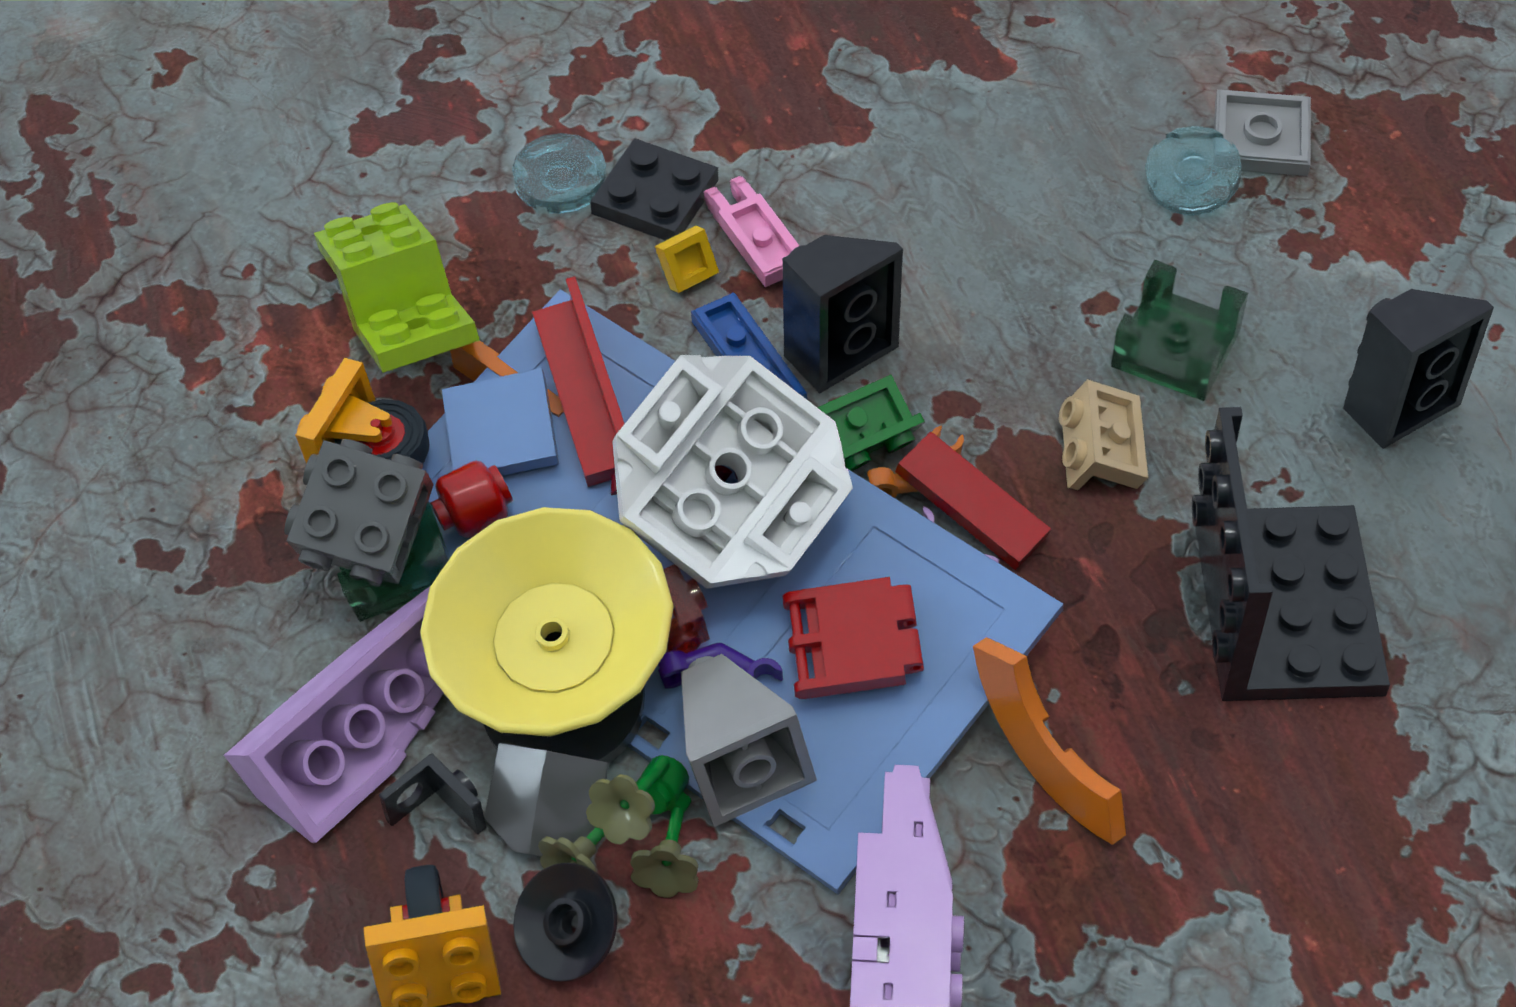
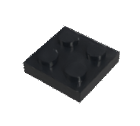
M634 138L591 199V214L666 241L686 230L705 201L704 191L714 187L718 182V167Z

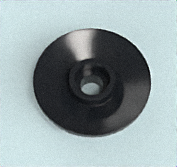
M576 863L554 864L537 873L523 889L514 914V937L521 957L535 973L554 981H573L593 972L608 955L617 930V907L608 884L591 868ZM577 914L578 926L574 933L571 923L573 917Z

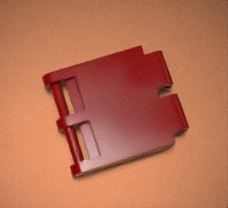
M890 577L789 591L783 594V607L790 611L793 634L788 639L789 652L795 654L799 680L794 683L796 698L810 699L906 685L905 674L918 673L924 670L918 629L913 628L917 626L911 585L891 586ZM801 609H806L809 633L806 634L803 633ZM806 653H812L815 678L809 679Z

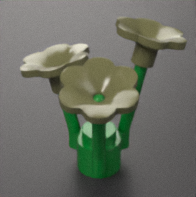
M660 755L652 758L637 781H634L628 775L620 774L611 781L599 779L594 782L589 789V797L592 803L588 806L586 815L590 824L595 828L587 837L581 836L574 843L563 837H560L558 840L548 836L544 837L538 844L539 850L543 854L540 858L542 867L545 869L558 863H576L589 867L596 872L595 865L590 858L596 853L595 846L604 836L614 844H623L629 838L642 840L652 830L649 816L651 814H661L669 810L671 811V817L665 840L652 848L651 851L638 850L633 853L630 861L633 868L631 879L637 886L650 888L654 894L664 898L674 897L678 892L691 893L695 891L699 882L696 875L699 865L693 857L680 854L681 846L678 843L684 813L692 802L691 798L684 793L689 783V775L686 768L675 758Z

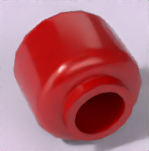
M476 460L441 476L435 486L438 499L430 502L444 531L454 527L460 536L471 538L496 520L507 518V505L513 502V498L498 468L495 465L487 468L484 463Z

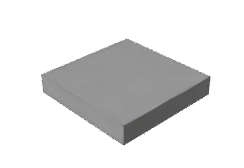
M1217 89L1213 168L1308 176L1311 165V97Z

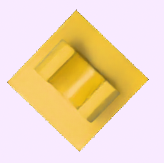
M694 226L655 246L669 288L677 293L719 273L705 229L699 226Z

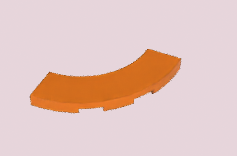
M988 637L973 646L975 661L988 702L1006 738L1032 776L1063 810L1096 836L1111 845L1126 836L1121 789L1098 775L1072 748L1063 751L1044 724L1048 720L1049 715L1035 688L1027 656Z

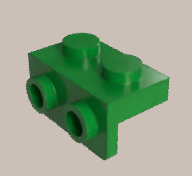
M891 374L817 407L836 422L845 467L850 471H854L871 461L869 453L884 446L888 453H892L913 443L916 440L913 433L925 423L921 413L912 416Z

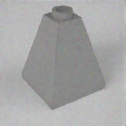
M723 654L715 657L705 656L698 658L689 665L688 669L681 672L686 755L714 827L817 781L797 714L789 703Z

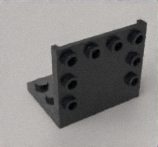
M1241 407L1219 408L1215 429L1207 430L1205 435L1207 463L1199 464L1198 485L1200 494L1193 495L1192 521L1196 529L1212 634L1213 658L1217 666L1222 701L1386 696L1390 682L1355 506L1247 509L1236 445L1243 417Z

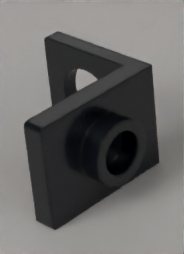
M433 753L429 754L379 794L386 821L391 826H394L436 793L476 834H479L486 828L482 805L477 798L478 792L473 783L458 769L452 773ZM418 783L412 795L405 801L397 804L400 795L408 787Z

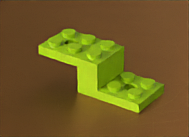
M396 202L381 204L371 209V215L353 220L351 217L338 218L324 225L325 230L314 233L319 251L338 278L353 329L382 373L480 341L475 322L451 294L436 239L405 204L400 206Z

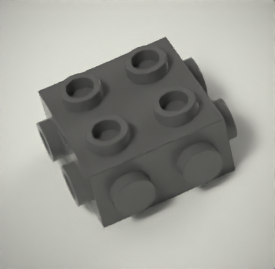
M342 439L340 445L323 440L319 454H312L306 464L303 484L307 486L300 505L294 504L287 515L284 528L285 534L288 535L286 541L297 554H300L298 561L309 567L329 571L331 564L351 570L349 576L354 580L375 587H380L382 580L399 584L434 484L427 472L422 470L423 464L413 458L393 454L391 460L372 455V448L354 440Z

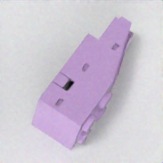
M895 765L893 772H885L882 834L858 833L850 1007H961L962 974H951V972H960L964 916L952 915V878L929 799L930 778L921 777L919 766Z

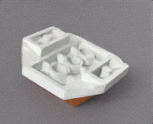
M680 355L612 441L620 522L627 528L632 529L636 535L706 589L786 576L853 489L849 471L845 467L836 422L751 356L701 357V355ZM725 465L732 468L737 475L738 483L729 484L722 481L716 474L715 466Z

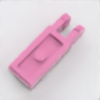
M743 176L730 180L732 195L736 202H738L736 204L730 205L717 187L705 190L704 200L708 210L713 214L714 219L719 223L764 287L783 280L782 258L789 255L799 244L760 193L756 194Z

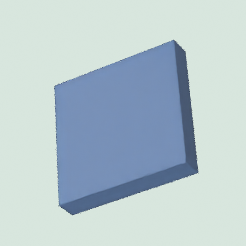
M542 368L442 389L452 470L477 460L484 463L487 468L495 465L501 475L505 476L559 464L546 378Z

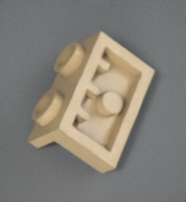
M1087 379L1072 396L1065 399L1059 412V422L1063 428L1064 440L1062 462L1066 467L1067 487L1079 490L1092 476L1138 489L1148 479L1140 396Z

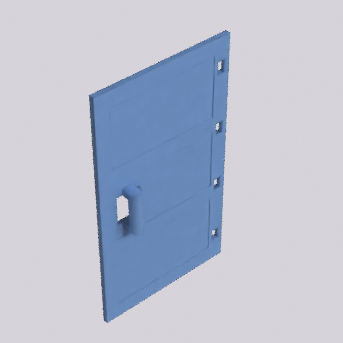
M560 289L543 308L571 300L570 295ZM585 305L624 423H626L675 360ZM533 318L497 357L518 373L542 368L546 378L547 389L558 396ZM486 368L474 382L500 376ZM551 412L559 464L502 476L513 498V502L507 505V517L542 507L591 510L623 525L619 519L617 495H611V480L590 487L587 486L565 414L563 412L557 417ZM445 413L428 430L430 448L422 470L427 472L434 486L409 553L417 561L408 573L403 570L399 585L414 596L419 595L431 586L456 548L471 539L460 536L454 527L444 531L430 502L438 499L435 489L437 480L441 476L453 471ZM725 466L733 472L725 482L729 484L738 483L734 470ZM849 469L853 489L786 576L706 589L641 539L662 563L674 605L666 653L675 650L688 653L720 642L755 661L761 658H769L775 660L781 666L783 672L782 681L768 674L760 675L756 680L764 684L794 708L817 781L731 820L836 894L842 891L856 873L858 833L882 834L885 772H893L895 765L919 766L921 777L931 778L989 705L977 669L973 646L988 637L1027 656L1063 611V603ZM890 577L891 586L911 585L917 626L913 628L918 629L924 666L923 671L905 674L906 685L810 699H798L795 697L794 683L799 680L795 654L789 652L788 639L793 634L790 611L783 607V594L789 591ZM801 609L803 633L806 634L809 633L806 609ZM806 653L809 679L815 678L812 653ZM657 665L645 684V702L639 730L648 721L668 736L658 749L636 734L628 747L649 762L652 758L660 755L675 758L682 763L688 772L689 783L686 788L702 798L686 755L682 685L665 689L658 672L660 668ZM780 814L803 829L795 844L769 827Z

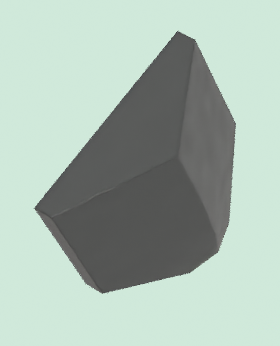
M499 743L484 818L514 852L542 856L543 854L540 852L538 844L546 836L556 840L563 837L574 843L581 836L587 837L595 828L590 824L586 815V810L592 803L589 797V789L597 780L607 779L609 763L547 750Z

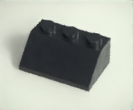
M823 235L807 245L798 246L789 255L782 258L784 357L819 394L899 347L903 248L897 242Z
M1410 289L1393 299L1385 298L1372 307L1366 317L1367 324L1362 342L1357 350L1358 356L1353 374L1348 382L1349 388L1343 409L1384 449L1461 405L1494 307L1487 300Z

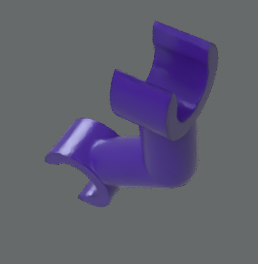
M720 642L688 653L680 650L667 652L658 664L660 668L658 672L665 689L681 686V672L688 669L689 665L696 659L705 656L715 657L720 654L726 656L755 679L760 675L768 674L775 679L783 680L782 668L775 660L761 658L755 661Z

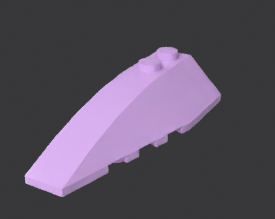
M430 586L346 650L224 754V757L255 797L311 843H317L398 769L407 755L404 751L419 730L425 729L435 714L433 708L444 693L429 675L420 634Z

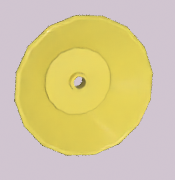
M542 507L496 520L456 548L429 588L420 634L429 675L459 712L500 733L551 737L599 723L641 692L666 653L674 605L662 563L632 529L591 510ZM552 632L562 633L555 641L545 640L546 636Z

